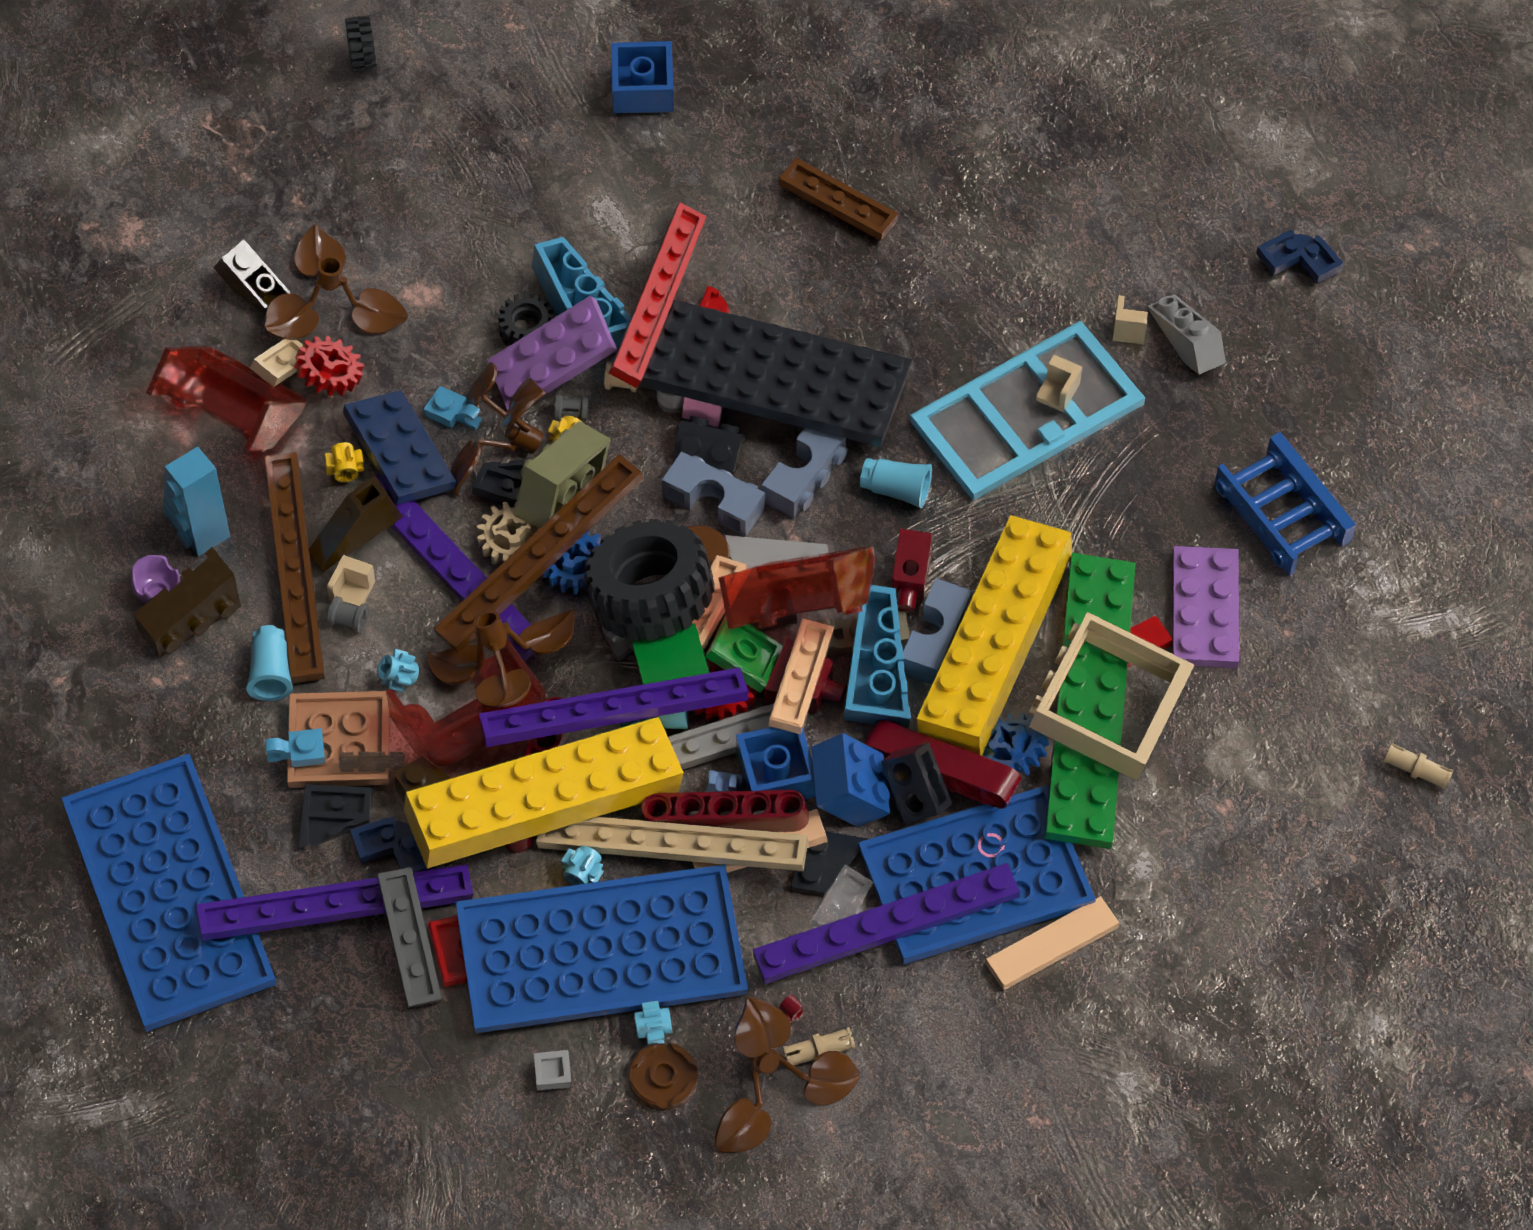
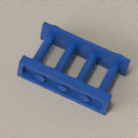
M1279 432L1270 437L1267 456L1233 475L1224 464L1219 465L1215 478V487L1223 498L1226 497L1269 550L1274 563L1291 576L1295 573L1298 554L1328 537L1335 538L1341 547L1348 544L1353 539L1356 524L1283 434ZM1272 467L1278 468L1285 477V480L1252 498L1241 486L1243 483ZM1291 490L1297 492L1304 500V503L1272 521H1269L1260 510L1262 506ZM1309 514L1316 515L1322 522V527L1291 544H1288L1278 532Z

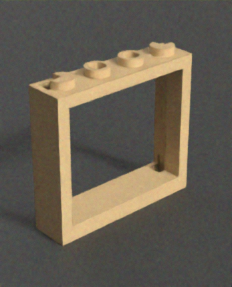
M1087 612L1081 625L1074 623L1067 639L1072 641L1069 648L1064 645L1062 646L1054 662L1059 665L1057 672L1049 671L1041 687L1047 690L1044 697L1036 696L1029 710V713L1034 715L1029 727L1137 781L1185 686L1194 664ZM1084 641L1170 682L1136 753L1049 711Z

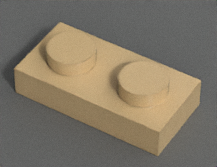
M284 339L256 357L250 369L275 387L299 371L294 368L295 357L299 347H302L303 344L296 339Z

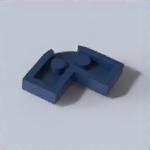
M1294 230L1284 232L1259 245L1256 251L1258 257L1273 275L1299 262L1317 284L1342 271L1344 265L1342 260L1319 235L1313 238L1308 235L1294 234Z
M390 817L350 829L361 864L394 854L399 869L411 867L412 872L436 869L435 866L427 869L408 823L396 821L395 817Z

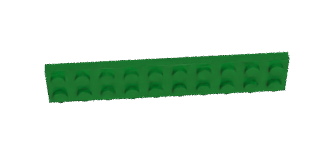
M1072 552L1069 562L1062 646L1064 645L1069 648L1072 641L1067 639L1074 623L1081 625L1087 612L1130 633L1135 562ZM1084 641L1057 693L1056 714L1121 746L1128 662ZM1053 739L1044 839L1111 849L1114 837L1119 772Z

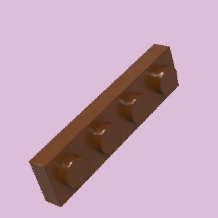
M795 158L779 177V186L880 241L884 239L898 221L897 212L798 158Z

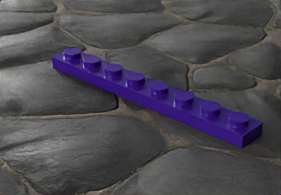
M379 474L375 475V477L378 479L382 487L385 489L393 503L396 505L395 501L393 500L392 496L387 490ZM414 500L396 505L403 518L391 525V527L462 602L487 579L486 576ZM512 604L500 614L502 623L508 622L510 628L518 636L531 625ZM507 634L504 648L519 664L534 654L532 648L523 649Z
M734 668L479 713V724L486 747L747 701L748 689L741 669Z
M1008 863L754 948L753 957L764 984L1011 901L1019 898L1020 890Z
M467 865L413 872L421 908L473 899V890ZM377 878L196 904L202 941L385 913Z

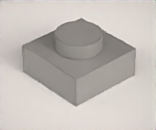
M568 1050L534 1053L537 1091L572 1087Z

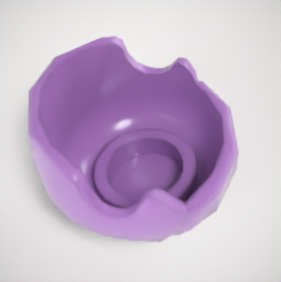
M147 555L138 559L131 568L132 591L145 604L162 589L167 588L170 591L180 582L178 569L174 570L164 556Z

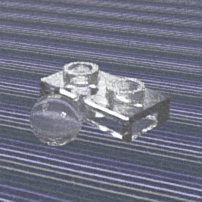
M844 865L809 923L819 927L875 908H863L860 906L873 881Z

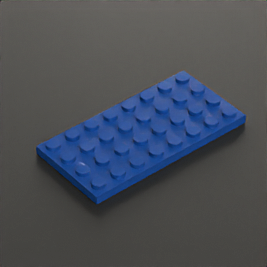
M190 753L62 797L63 805L146 1032L277 985L258 932L203 941L201 939L196 904L242 898L244 895Z
M725 864L456 902L475 1033L642 1010V1003L657 1000L659 1007L748 995V985Z

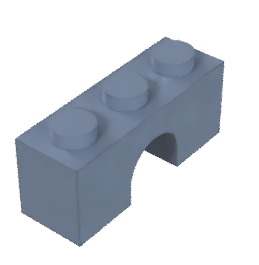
M805 428L797 438L796 456L808 464L802 468H791L779 462L762 484V491L765 492V504L793 519L801 510L805 511L811 504L813 493L818 487L823 488L831 474L830 471L835 464L840 465L845 459L848 452L846 438Z
M681 452L662 479V496L689 510L702 497L711 496L719 499L721 503L718 506V524L743 537L748 535L765 510V492L761 491L758 486L752 483H745L733 477L730 472L724 469L718 470L706 464L698 456H690Z
M935 578L924 603L923 621L936 625L940 630L931 635L912 631L903 651L906 676L933 684L971 602L972 590Z

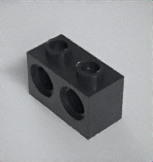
M929 742L896 750L881 761L883 775L890 784L895 797L896 809L901 813L904 824L939 815L952 804ZM905 764L909 766L911 772L906 768ZM917 795L922 799L923 803L919 801Z

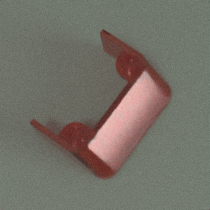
M204 345L165 347L146 392L150 396L167 395L171 397V403L181 408L187 409L189 405L201 406L246 431L244 437L248 441L245 449L262 452L275 447L302 414L307 403V399L280 383L273 387L250 369L249 366L220 350Z
M867 546L773 561L718 577L728 629H734L757 622L758 628L778 624L777 618L785 615L835 608L837 613L843 612V615L862 612V605L869 602L876 561L874 547Z

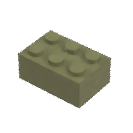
M578 421L569 430L565 429L555 442L547 444L533 460L529 459L524 464L521 470V476L523 477L521 487L515 497L517 500L515 515L540 529L604 469L611 439L581 421Z

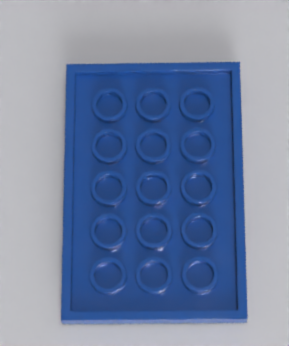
M1048 785L1013 795L1005 809L983 804L858 842L861 858L880 906L1008 863L1020 890L1019 898L894 940L903 965L1069 914L1082 906L1096 902L1073 844L1044 839ZM988 833L997 834V835H999L1003 840L999 841V840H998L997 838H995V837H988L987 834H988ZM982 836V850L987 854L998 853L996 857L990 858L980 853L978 849V841Z

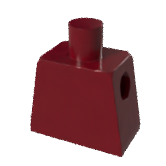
M900 529L892 576V588L896 590L897 607L900 611L912 612L915 610L916 599H924L932 555V533Z
M786 639L765 687V705L767 706L775 703L795 641L792 639ZM826 657L808 710L809 714L818 713L824 698L841 704L846 694L847 685L832 680L834 663Z

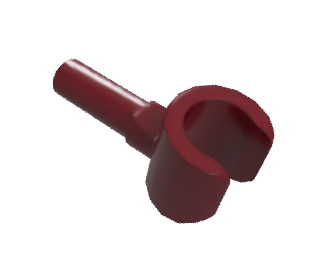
M792 994L786 997L779 1006L790 1023L791 1021L798 1020L803 1015L801 1002Z

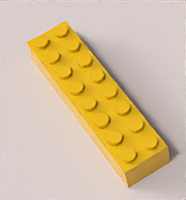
M1010 515L918 714L917 729L919 733L972 753L983 755L1072 554L1071 532Z
M656 717L408 791L405 796L404 813L428 869L643 803L646 797L655 793L679 792L684 772L660 718Z

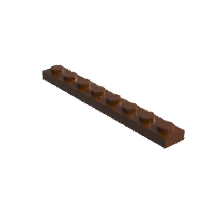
M297 452L265 456L292 684L325 679Z
M618 454L434 628L436 635L457 653L462 651L476 637L475 632L477 630L474 620L478 615L486 611H496L500 615L643 479L642 472Z

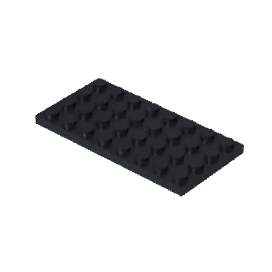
M673 300L642 381L638 386L881 447L911 370L912 359L776 324L749 319L744 316L721 312L716 309L689 304L684 301Z

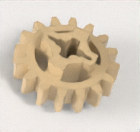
M503 502L502 510H498L495 506L491 507L492 516L483 514V524L477 526L478 547H482V555L484 557L491 555L493 565L497 564L500 560L504 563L539 530V528L515 515L517 502L514 508H510L507 502Z

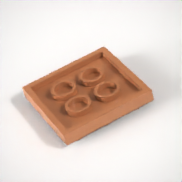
M389 691L290 694L289 732L322 728L326 764L292 767L291 759H288L287 782L289 788H303L305 784L333 786L389 785Z

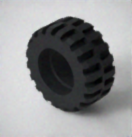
M650 519L649 522L645 523L639 520L632 522L633 525L626 528L621 526L615 529V533L611 536L607 534L601 539L600 546L596 545L589 555L590 558L587 559L585 564L584 582L596 619L600 621V624L606 630L612 631V634L623 639L625 636H628V639L631 641H640L645 638L648 641H657L658 637L666 636L669 638L676 635V631L680 629L684 631L691 627L692 621L694 619L698 621L705 612L704 608H708L715 587L706 549L700 537L686 526L681 525L679 527L678 523L666 520L665 523L659 519ZM666 575L650 584L633 585L635 582L648 576Z

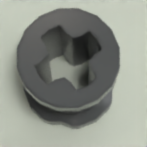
M557 395L555 421L560 422L564 416H573L587 425L589 397L568 399L563 398L562 395ZM565 408L579 409V412L566 411Z
M335 596L329 607L328 624H342L352 627L355 632L361 633L368 618L369 606L367 604L358 606L344 602L342 597Z

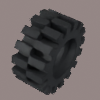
M369 15L345 18L352 71L376 70L375 47Z
M524 293V298L520 299L519 294L513 295L514 302L508 298L505 301V306L501 305L498 323L500 337H502L505 345L509 343V346L555 318L552 305L549 306L547 299L544 298L540 302V295L535 294L533 298H530V293ZM524 317H532L539 321L537 326L530 329H522L515 325L517 320Z

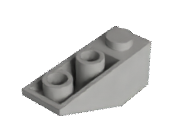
M1175 294L1165 296L1158 302L1148 305V310L1182 361L1198 375L1226 363L1221 331Z

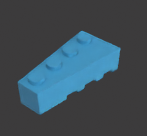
M564 237L535 244L532 269L550 305H552L556 317L585 298L592 296L597 300L618 350L631 318L624 310L623 303L617 297H612L605 289V283L599 276L595 277L589 271L587 263Z
M196 447L165 466L163 513L178 531L177 536L186 549L191 547L198 557L231 536L217 470L201 449Z
M862 584L843 720L873 725L878 720H886L909 728L911 713L908 703L907 681L905 679L896 590L890 587Z

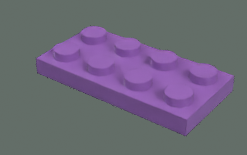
M589 296L487 361L488 363H494L497 367L495 381L506 408L509 410V402L513 394L526 378L535 380L538 386L547 394L617 351V348L597 300Z
M1174 546L1172 654L1194 664V666L1238 668V549Z

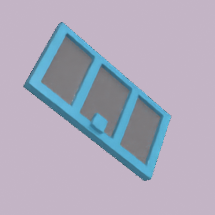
M1078 321L910 414L909 420L974 501L1144 405L1145 397L1084 323ZM1053 355L1082 366L1080 385L1064 412L1036 400L1037 393L1047 377L1048 364Z

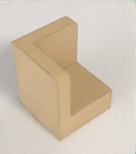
M1119 295L1112 341L1144 345L1148 312L1123 309L1125 296Z
M1053 355L1048 364L1047 377L1037 393L1036 400L1064 412L1080 385L1082 366Z
M343 555L327 585L329 602L332 603L334 597L339 596L342 597L344 602L358 606L364 604L375 584L373 565Z

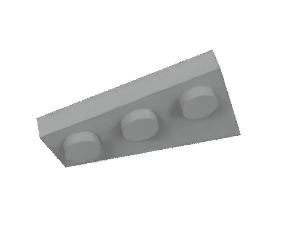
M725 535L730 548V559L746 564L748 570L737 589L739 596L834 578V569L827 544Z

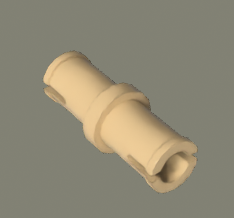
M1394 743L1391 744L1384 759L1385 763L1411 773L1410 777L1414 779L1420 777L1442 787V789H1446L1454 771L1426 759L1427 755L1420 753L1419 756Z
M847 1027L844 1030L820 1036L819 1033L812 1035L810 1040L790 1046H783V1051L787 1061L795 1066L814 1060L817 1056L827 1051L842 1052L848 1049H855L853 1037H851L850 1027Z

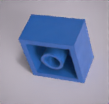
M672 41L611 43L613 113L674 112Z
M769 727L736 735V755L746 791L794 790L801 793L804 800L816 797L813 761L804 729H802L801 734Z
M844 733L811 747L817 807L857 827L890 814V793L887 781L883 775L881 763L885 759L883 753Z

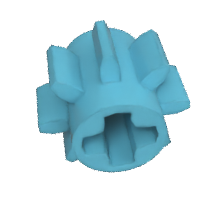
M394 649L393 656H383L378 665V675L383 679L382 685L399 692H403L404 685L412 686L417 681L419 675V666L414 662L415 656L398 649Z
M581 845L576 851L569 848L561 860L563 863L561 868L565 870L563 873L564 878L572 885L598 882L604 872L601 870L603 864L600 863L602 859L600 854L584 845Z
M658 1000L642 1003V1012L634 1013L637 1037H646L648 1045L664 1043V1034L672 1033L669 1008L660 1009Z

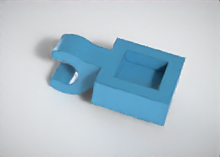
M439 386L424 408L426 417L451 428L458 421L476 430L482 422V418L478 417L481 410L472 404H467V397Z
M322 728L288 732L289 741L280 738L265 740L268 762L291 759L292 767L326 764Z

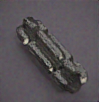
M341 752L339 755V768L342 772H354V768H358V772H385L386 768H390V772H394L405 766L403 752H390V755H385V752H358V755H354V752Z

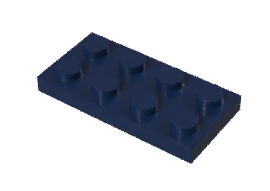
M402 390L344 404L343 414L396 505L454 490L456 480Z

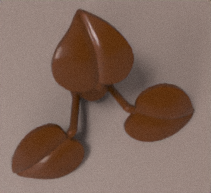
M314 224L300 240L294 256L295 266L303 276H317L311 298L306 303L297 294H282L276 297L268 306L265 330L269 334L281 339L295 340L307 337L315 331L320 322L319 314L311 309L315 304L320 289L332 291L340 285L343 286L350 303L356 306L352 311L353 323L365 333H386L406 322L408 314L396 298L380 289H364L359 295V301L356 300L347 283L348 279L342 276L343 267L346 263L344 248L337 240Z
M489 362L481 375L475 380L467 395V404L477 407L482 400L504 418L503 425L507 427L505 437L508 438V442L479 438L475 443L469 441L462 448L450 470L456 480L455 488L452 490L455 496L459 497L461 485L478 462L482 446L507 448L511 451L518 447L529 454H533L538 449L543 439V432L519 419L533 403L546 394L535 380L526 378L521 383L509 402V410L507 412L491 401L487 395V392L492 388L496 380V365Z
M572 609L536 622L524 629L520 636H518L510 628L508 622L502 623L498 612H483L474 620L477 630L475 632L477 645H467L459 653L453 648L441 652H428L427 658L433 675L444 684L456 685L467 682L474 677L476 669L483 667L485 660L484 646L488 650L493 651L500 675L490 676L477 686L476 698L478 702L488 708L514 705L528 694L531 681L527 672L522 669L506 673L499 650L506 645L507 634L525 650L532 648L535 654L552 653L562 649L571 640L574 630L575 613Z
M747 997L743 1012L735 1028L734 1044L738 1051L745 1055L752 1064L749 1072L753 1078L756 1102L753 1104L750 1100L743 1098L735 1101L726 1109L716 1130L715 1148L720 1152L747 1151L756 1148L767 1138L771 1130V1117L766 1111L760 1110L763 1106L759 1073H771L781 1064L802 1080L807 1081L803 1090L807 1100L817 1105H829L840 1101L854 1089L859 1081L860 1071L846 1054L838 1051H827L812 1061L809 1067V1074L802 1072L785 1060L775 1049L784 1045L790 1036L791 1026L786 1015L766 1001Z

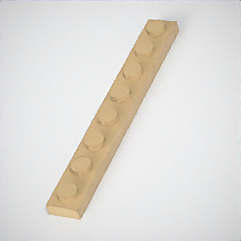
M595 817L537 835L536 843L538 848L568 850L570 848L576 851L577 848L584 845L601 854L804 871L808 837L803 834Z

